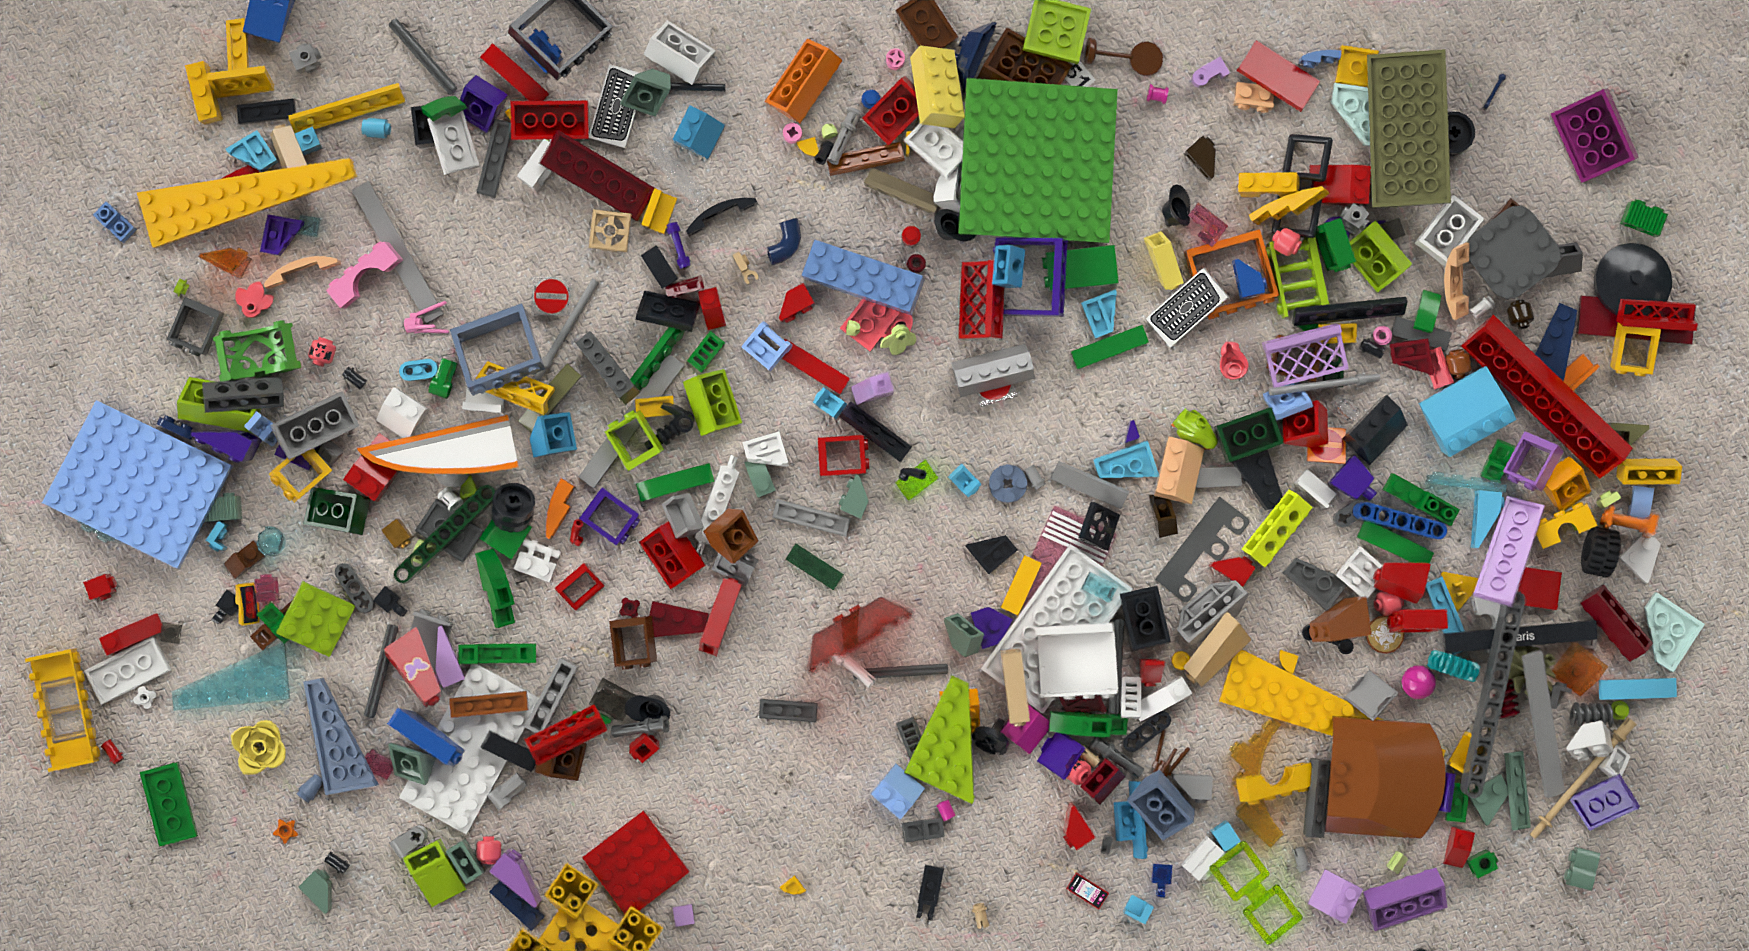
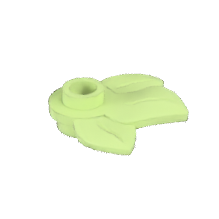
M899 324L893 327L891 335L883 338L880 348L889 347L892 355H899L905 351L906 346H912L916 343V336L910 332L908 327Z

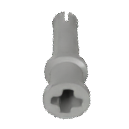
M852 107L847 109L848 114L840 124L841 131L827 158L832 164L838 165L851 135L857 131L856 126L860 118L864 116L858 109Z

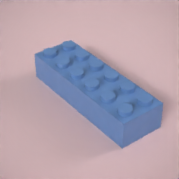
M815 239L802 272V277L805 280L911 316L925 281L922 275Z

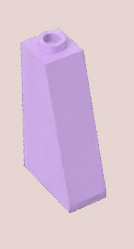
M888 372L869 377L851 387L856 405L893 395L894 392Z

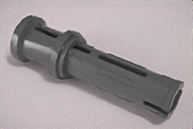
M661 716L658 719L647 718L643 722L613 725L611 727V734L613 738L641 733L653 735L655 732L668 733L670 724L667 716Z
M1094 737L1089 745V749L1096 750L1102 754L1104 759L1109 758L1136 778H1139L1144 771L1142 766L1115 749L1113 743L1109 744L1101 737Z

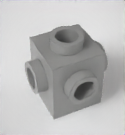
M301 44L296 47L297 50L289 53L296 70L300 74L306 71L307 73L313 72L318 69L317 66L321 65L319 59L322 56L318 48H314L311 44Z
M1353 203L1350 208L1346 206L1340 215L1343 218L1342 222L1345 230L1355 235L1359 229L1363 230L1369 222L1366 219L1369 213L1360 204L1356 205Z

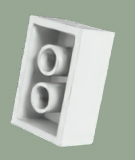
M1453 195L1451 196V204H1444L1415 241V244L1443 266H1446L1453 248L1466 243L1484 218Z

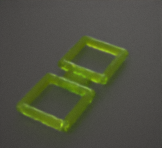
M1246 841L1238 843L1209 867L1211 873L1233 901H1238L1244 895L1250 900L1251 904L1243 910V914L1267 945H1271L1303 919L1302 914L1278 884L1271 887L1268 891L1261 884L1263 880L1269 877L1270 873ZM1243 850L1260 874L1236 892L1219 868ZM1277 894L1293 917L1269 935L1252 912Z

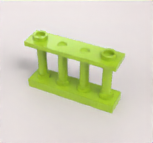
M1304 237V240H1302L1299 250L1307 251L1308 259L1306 261L1278 266L1276 255L1282 253L1274 249L1273 241L1269 242L1265 249L1268 259H1270L1272 273L1279 294L1277 296L1279 303L1276 304L1278 315H1281L1282 319L1289 317L1288 311H1292L1294 308L1328 305L1329 301L1316 238ZM1307 268L1311 270L1312 277H1310V280L1282 285L1280 274ZM1309 287L1315 288L1316 296L1313 299L1286 304L1284 292Z

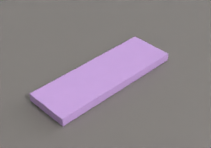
M1511 496L1506 497L1474 591V597L1512 607L1545 505Z

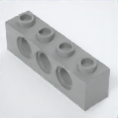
M563 657L559 659L524 726L525 728L535 733L548 728L579 665Z

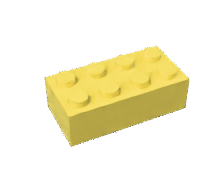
M920 45L910 57L920 124L955 128L965 117L955 52L950 49Z

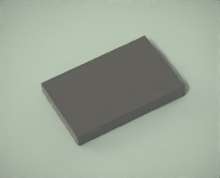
M435 499L415 531L427 539L455 511L450 512L446 504ZM456 517V526L464 524V517ZM471 523L444 551L463 563L484 530ZM448 529L443 530L441 538L444 540L448 539L451 534Z

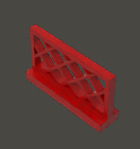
M994 260L962 262L959 339H1002L1005 288L992 284ZM969 266H972L975 270L971 277L968 276ZM985 266H987L986 276L981 272ZM979 275L982 281L976 286L973 281ZM971 285L974 291L968 296L967 288ZM984 285L987 286L985 296L980 291ZM978 294L981 301L976 306L972 300ZM970 304L973 311L968 316L966 308ZM985 304L986 313L983 315L980 309ZM977 313V315L980 317V320L975 325L972 321V318ZM969 323L973 329L969 334H965V328ZM983 323L985 324V334H982L979 330Z

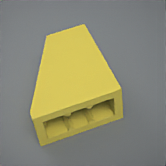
M1161 231L1145 237L1144 241L1161 285L1165 290L1178 288L1184 282L1171 242Z

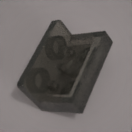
M602 678L589 704L595 705L597 710L609 714L613 719L623 721L627 716L625 712L627 700L637 695Z

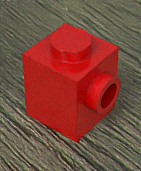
M103 574L83 582L90 600L100 598L103 601L111 598L112 593L117 592L115 588L117 587L116 580L110 574Z

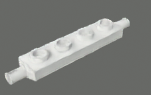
M730 455L727 466L721 465L701 517L704 528L694 535V538L699 541L696 551L701 555L705 545L710 544L703 531L726 510L739 472L734 469L738 457Z

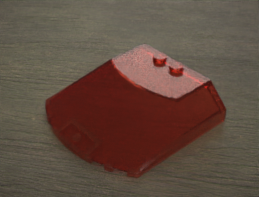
M879 596L862 607L859 604L849 609L850 613L846 616L840 614L833 618L832 624L813 634L806 660L809 673L812 674L817 671L816 666L821 663L824 666L830 664L829 659L838 654L841 658L884 633L882 629L890 624L893 627L899 625L898 619L903 616L906 619L914 616L908 604Z

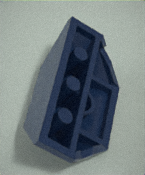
M991 22L971 30L967 36H962L959 46L962 48L959 54L955 53L960 89L964 96H966V79L975 78L996 28V22Z

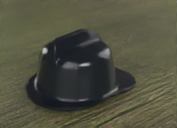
M1178 184L1170 188L1169 200L1162 207V214L1167 227L1172 225L1188 226L1190 223V199L1186 190Z
M942 209L936 213L934 217L935 229L944 240L955 239L966 242L971 241L977 236L958 234L959 213L949 209Z
M659 695L633 696L625 704L626 714L635 721L643 722L647 718L658 719L661 716H667L668 720L670 718L669 707Z

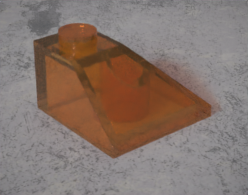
M239 247L237 250L227 248L200 253L199 258L242 279L252 258L247 256L248 252Z

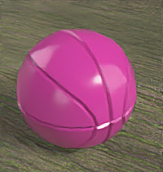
M1412 666L1402 676V688L1411 698H1427L1435 690V675L1425 666Z

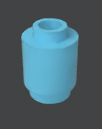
M363 119L362 134L367 137L386 139L387 135L391 133V124L388 123L387 119Z

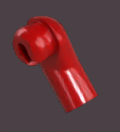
M576 519L571 528L570 542L576 546H580L584 541L583 537L579 536L583 526V521L580 519Z

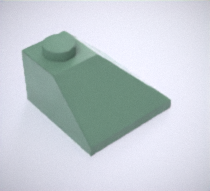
M655 69L635 74L620 101V105L656 116L671 89L670 74Z

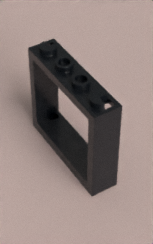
M538 0L509 26L508 34L557 81L561 77H567L571 73L572 67L575 65L579 66L585 60V56L588 53L593 54L599 47L598 44L602 41L605 43L611 37L610 33L613 26L587 0L568 1L600 33L560 68L521 32L557 0Z

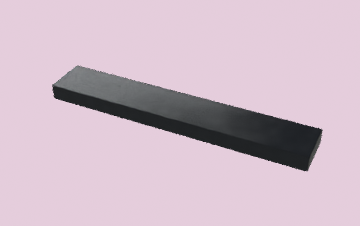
M1405 296L1294 308L1292 324L1293 326L1405 315L1408 301Z

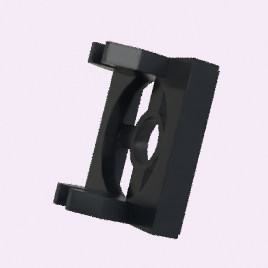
M1090 502L1078 537L1079 541L1108 551L1120 514L1096 502ZM1096 513L1102 514L1101 518L1097 521L1093 519ZM1102 521L1104 523V528L1100 532L1098 526L1099 523ZM1091 525L1094 526L1095 529L1094 538H1092L1090 534ZM1106 532L1105 536L1100 540L1101 534Z

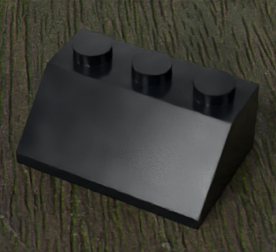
M1385 395L1369 409L1342 439L1366 463L1371 465L1408 424L1401 408L1388 395Z

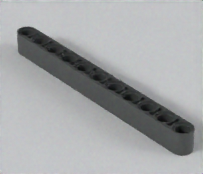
M1519 591L1516 593L1517 600L1512 607L1500 605L1460 784L1461 791L1471 798L1479 797L1483 792L1525 605V596ZM1511 613L1513 619L1508 623L1506 618ZM1507 632L1508 639L1504 642L1502 636ZM1503 651L1504 658L1499 661L1498 654ZM1499 670V678L1494 679V673ZM1495 689V696L1490 698V691ZM1488 708H1491V715L1489 717H1486V710ZM1487 727V733L1482 736L1481 730ZM1483 746V752L1477 755L1478 747ZM1478 765V772L1473 774V767ZM1471 784H1474V790L1472 792H1469V786Z

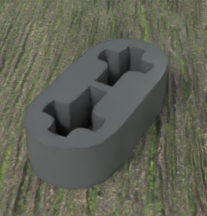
M1352 501L1338 510L1333 516L1334 524L1338 527H1346L1358 520L1351 511L1356 503L1364 501ZM1365 506L1361 508V514L1363 516L1367 513V509ZM1339 514L1350 515L1345 519V524L1343 522H1338V519L1340 518Z

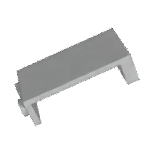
M420 609V611L413 612L415 617L410 630L415 627L418 629L434 674H437L435 670L438 626L443 625L449 638L453 622L449 621V617L439 614L438 617L431 615L430 611ZM394 670L392 678L405 681L399 672Z

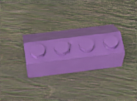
M1437 868L1427 869L1421 873L1409 875L1403 879L1391 881L1363 891L1365 905L1374 931L1448 908L1445 885Z

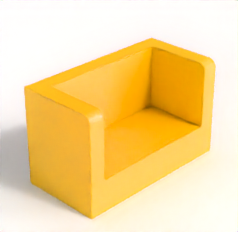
M1467 731L1464 732L1447 762L1448 766L1462 774L1472 733ZM1483 746L1478 747L1477 755L1483 752Z

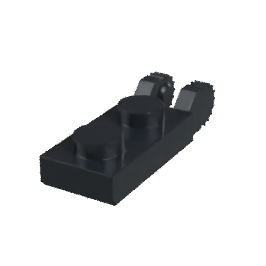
M925 864L916 918H921L923 904L930 905L927 916L928 920H933L944 868Z

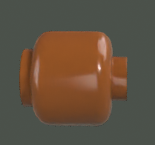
M1464 349L1451 350L1445 356L1448 370L1454 378H1463L1466 373L1471 371L1470 355L1464 352Z

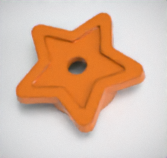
M279 819L278 828L273 832V835L282 838L283 843L286 844L290 837L298 836L294 829L295 821L292 820L286 823Z

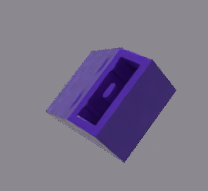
M198 431L191 433V436L195 437L196 442L202 445L207 443L212 446L213 451L219 454L224 452L229 455L230 460L236 463L252 460L262 442L260 438L245 431Z

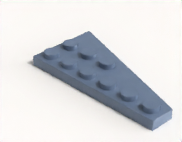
M320 678L303 682L325 795L379 785L325 679Z

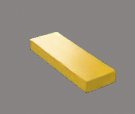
M1023 556L1000 608L1019 615L1042 564L1041 562L1028 556Z

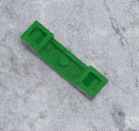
M710 463L642 481L636 483L640 501L643 502L712 483L715 480Z
M1367 521L1363 522L1357 538L1388 551L1409 563H1430L1434 555L1432 551Z
M536 643L458 645L459 664L536 663Z

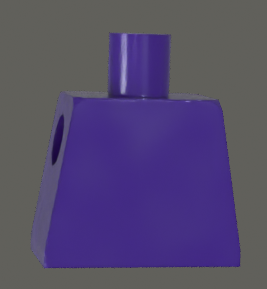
M1355 455L1350 456L1346 464L1328 482L1330 486L1354 500L1358 499L1362 494L1370 501L1377 494L1369 486L1373 482L1374 477Z

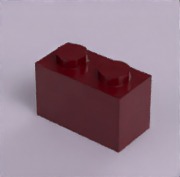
M1105 758L1080 787L1101 805L1126 776Z

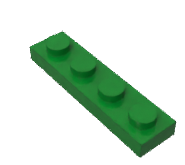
M668 327L630 379L638 390L641 391L648 385L649 379L659 370L663 360L671 354L672 348L682 339L684 330Z

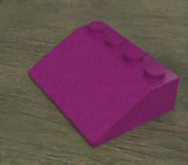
M1608 88L1551 113V117L1581 183L1639 158Z

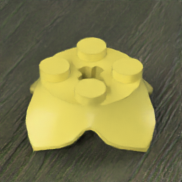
M262 720L257 722L255 726L240 727L231 734L232 746L239 752L238 765L243 774H257L267 767L276 768L285 761L286 749L282 743L279 728L274 722ZM262 742L264 750L258 751L257 743Z

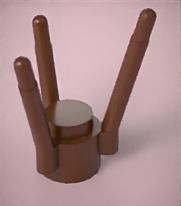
M1164 730L1161 732L1155 760L1152 764L1154 768L1152 773L1160 770L1167 778L1168 775L1171 776L1173 770L1186 756L1190 748L1187 747L1172 766L1170 763L1177 752V748L1173 749L1166 762L1161 760L1159 763L1166 732Z

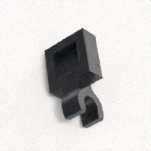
M384 586L373 600L387 613L393 609L396 614L403 617L408 612L407 609L398 603L401 597L387 586Z
M226 589L217 602L216 606L220 609L213 616L212 620L217 624H221L227 614L233 616L239 608V605L235 603V594Z

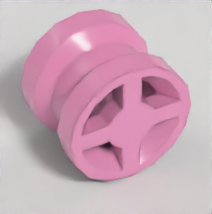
M894 48L887 53V66L893 70L903 67L905 55L902 50Z
M796 123L787 124L783 129L784 139L790 144L799 142L802 138L801 127Z

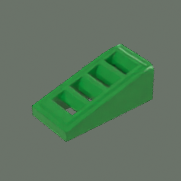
M710 331L688 358L687 362L702 373L726 343ZM710 338L718 344L717 347L708 342ZM705 344L713 350L712 354L704 348ZM700 351L708 356L707 360L699 354ZM698 357L704 364L701 366L694 358Z

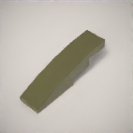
M568 363L548 384L554 387L555 391L547 402L549 410L546 415H550L558 407V404L582 377ZM543 390L539 396L544 397L547 391ZM527 409L518 422L532 434L537 417L544 415Z

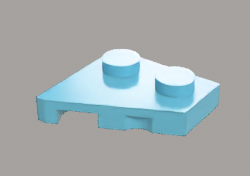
M1116 289L1081 303L1095 339L1114 330Z

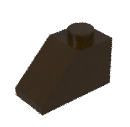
M1202 136L1184 154L1204 177L1210 181L1215 174L1216 149L1214 148L1215 144L1209 137L1205 138Z
M1149 495L1159 538L1178 534L1177 519L1171 500Z

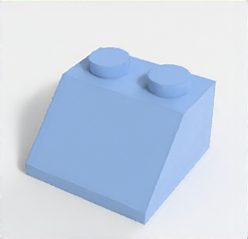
M895 763L873 789L871 795L901 820L925 788L909 774L904 773L905 771Z

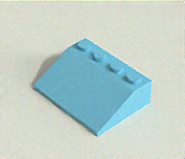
M1486 366L1418 403L1441 452L1449 457L1517 420L1509 402Z

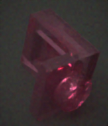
M371 749L370 753H367L365 756L373 774L387 780L393 771L392 760L379 754L375 749Z

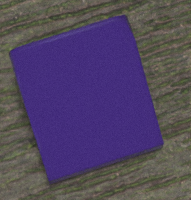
M1134 420L1128 423L1124 443L1139 439L1140 437Z

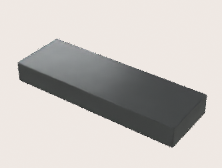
M1398 316L1395 317L1391 331L1392 336L1408 341L1429 338L1430 347H1441L1442 351H1447L1451 332L1434 327L1432 333H1427L1414 329V321Z
M760 699L759 718L816 722L818 703Z

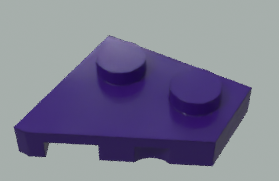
M267 214L260 252L281 256L303 227L304 221Z

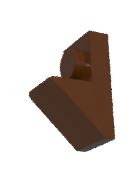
M253 540L239 552H234L224 565L232 576L237 579L262 560L266 554L257 542Z

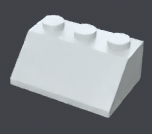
M667 20L650 38L643 55L692 85L702 74L716 50Z

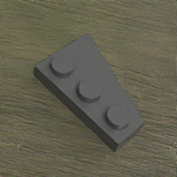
M1294 558L1282 572L1325 611L1329 609L1347 587L1335 574L1319 569L1317 566L1298 558Z

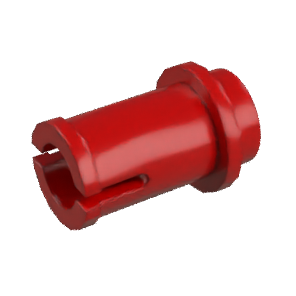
M112 739L107 740L101 745V748L110 758V763L113 762L115 765L124 759L122 756L123 752H119Z

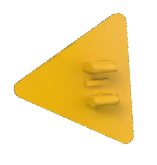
M1441 572V577L1445 581L1456 611H1459L1474 593L1479 578Z

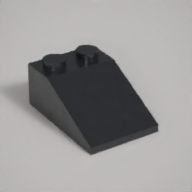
M1158 585L1120 594L1131 652L1171 642Z

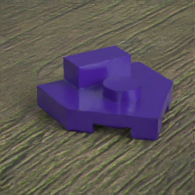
M990 607L970 612L974 626L984 633L981 643L982 649L997 645L1006 634L1013 620Z

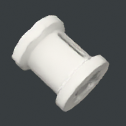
M446 487L438 494V499L448 506L450 512H453L462 505L463 500L452 492L451 487Z

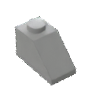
M1172 773V778L1190 798L1195 799L1196 803H1206L1207 800H1212L1213 777L1211 775Z

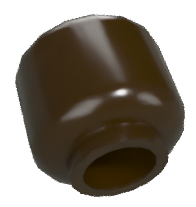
M1516 300L1510 303V306L1507 308L1510 325L1518 327V329L1528 328L1529 324L1534 321L1531 304L1525 302V300Z

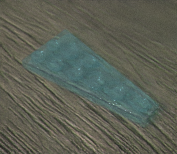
M281 642L172 691L174 711L290 699L285 644Z

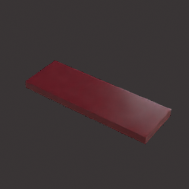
M559 130L554 134L538 163L619 212L632 214L631 219L636 222L639 220L654 191L653 186Z
M1581 295L1577 334L1615 338L1618 325L1616 321L1617 315L1607 310L1598 297ZM1669 307L1659 311L1661 316H1667L1672 312ZM1689 308L1680 310L1677 313L1679 317L1687 318ZM1661 329L1659 342L1692 345L1694 331ZM1626 333L1625 339L1650 341L1651 336Z

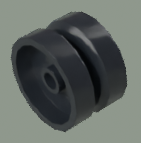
M1448 112V130L1453 133V135L1449 134V157H1454L1472 145L1475 139V127L1473 121L1467 115L1461 112Z
M507 483L500 486L495 491L492 500L491 516L494 524L506 532L525 530L531 525L534 517L535 496L528 487L519 483Z

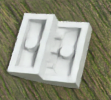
M1359 546L1340 568L1336 576L1360 597L1366 596L1368 598L1376 589L1374 588V572L1377 568L1380 569L1382 565Z

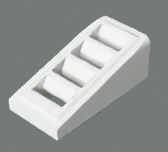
M1122 677L1121 718H1141L1140 677ZM1126 692L1136 693V695L1126 694ZM1126 700H1131V701H1136V703L1125 702V701H1126ZM1125 708H1136V711L1125 710Z

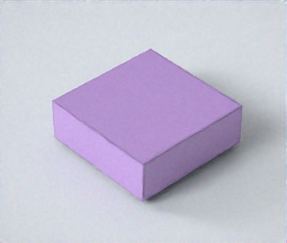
M692 904L673 907L676 927L695 924Z

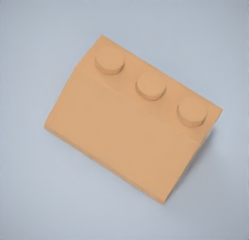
M1169 436L1166 441L1154 496L1192 505L1204 449L1187 440Z

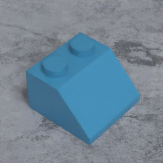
M689 105L673 137V141L709 159L725 125L707 113Z

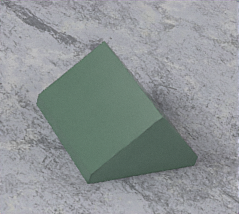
M390 743L388 746L394 775L426 785L436 757Z

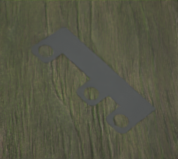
M1219 496L1155 580L1183 602H1188L1196 593L1197 587L1184 577L1203 551L1215 560H1221L1229 550V545L1216 534L1225 525L1232 532L1239 535L1248 526L1249 519ZM1234 517H1241L1243 519L1244 525L1242 528H1233L1231 521ZM1214 543H1221L1224 550L1220 555L1213 554L1211 547ZM1187 584L1191 587V594L1184 597L1179 593L1181 585Z

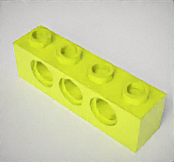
M1288 490L1241 550L1255 562L1266 567L1276 553L1284 546L1291 534L1296 531L1303 519L1308 516L1313 507L1300 495Z

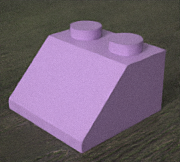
M1325 869L1308 904L1346 924L1363 889Z

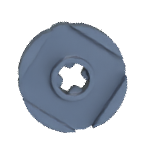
M1006 464L999 466L990 475V492L994 498L1001 502L1010 503L1019 500L1027 488V479L1024 472L1014 465ZM1011 479L1013 487L1005 489L1003 487L1005 484L1003 480Z

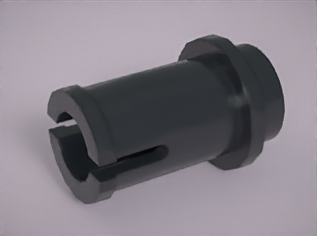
M831 141L821 143L820 150L814 157L816 163L820 165L825 164L834 146Z
M1363 339L1359 346L1362 353L1367 352L1381 359L1385 347L1370 342V339Z
M347 367L342 374L344 380L347 379L359 390L367 382L366 379L354 371V368Z
M330 852L324 860L325 863L338 870V874H344L350 866L347 860H342L333 852Z

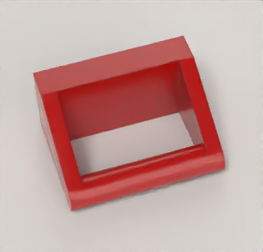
M583 563L558 584L555 590L577 611L604 588L605 585L590 567ZM587 572L596 584L577 601L573 602L565 590Z

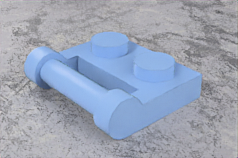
M763 321L741 347L769 371H772L781 358L791 350L792 344L789 341L783 340ZM762 334L767 335L780 348L777 351L774 350L760 336Z

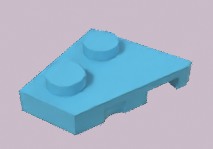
M258 130L226 148L229 155L260 172L278 163Z

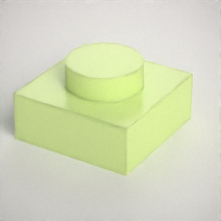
M1609 490L1601 494V499L1597 500L1596 503L1599 508H1605L1621 499L1618 492H1610Z

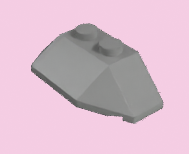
M1236 580L1211 583L1182 608L1177 631L1189 644L1204 641L1226 612L1233 618L1239 615L1249 594Z

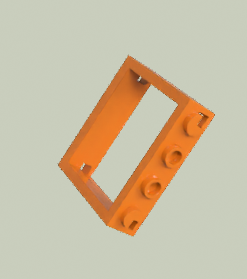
M1260 229L1188 249L1184 252L1192 278L1197 274L1193 257L1254 240L1269 293L1217 307L1207 316L1209 320L1220 317L1219 313L1226 312L1227 315L1238 312L1237 308L1245 306V310L1256 307V303L1261 301L1264 304L1274 302V298L1279 296Z

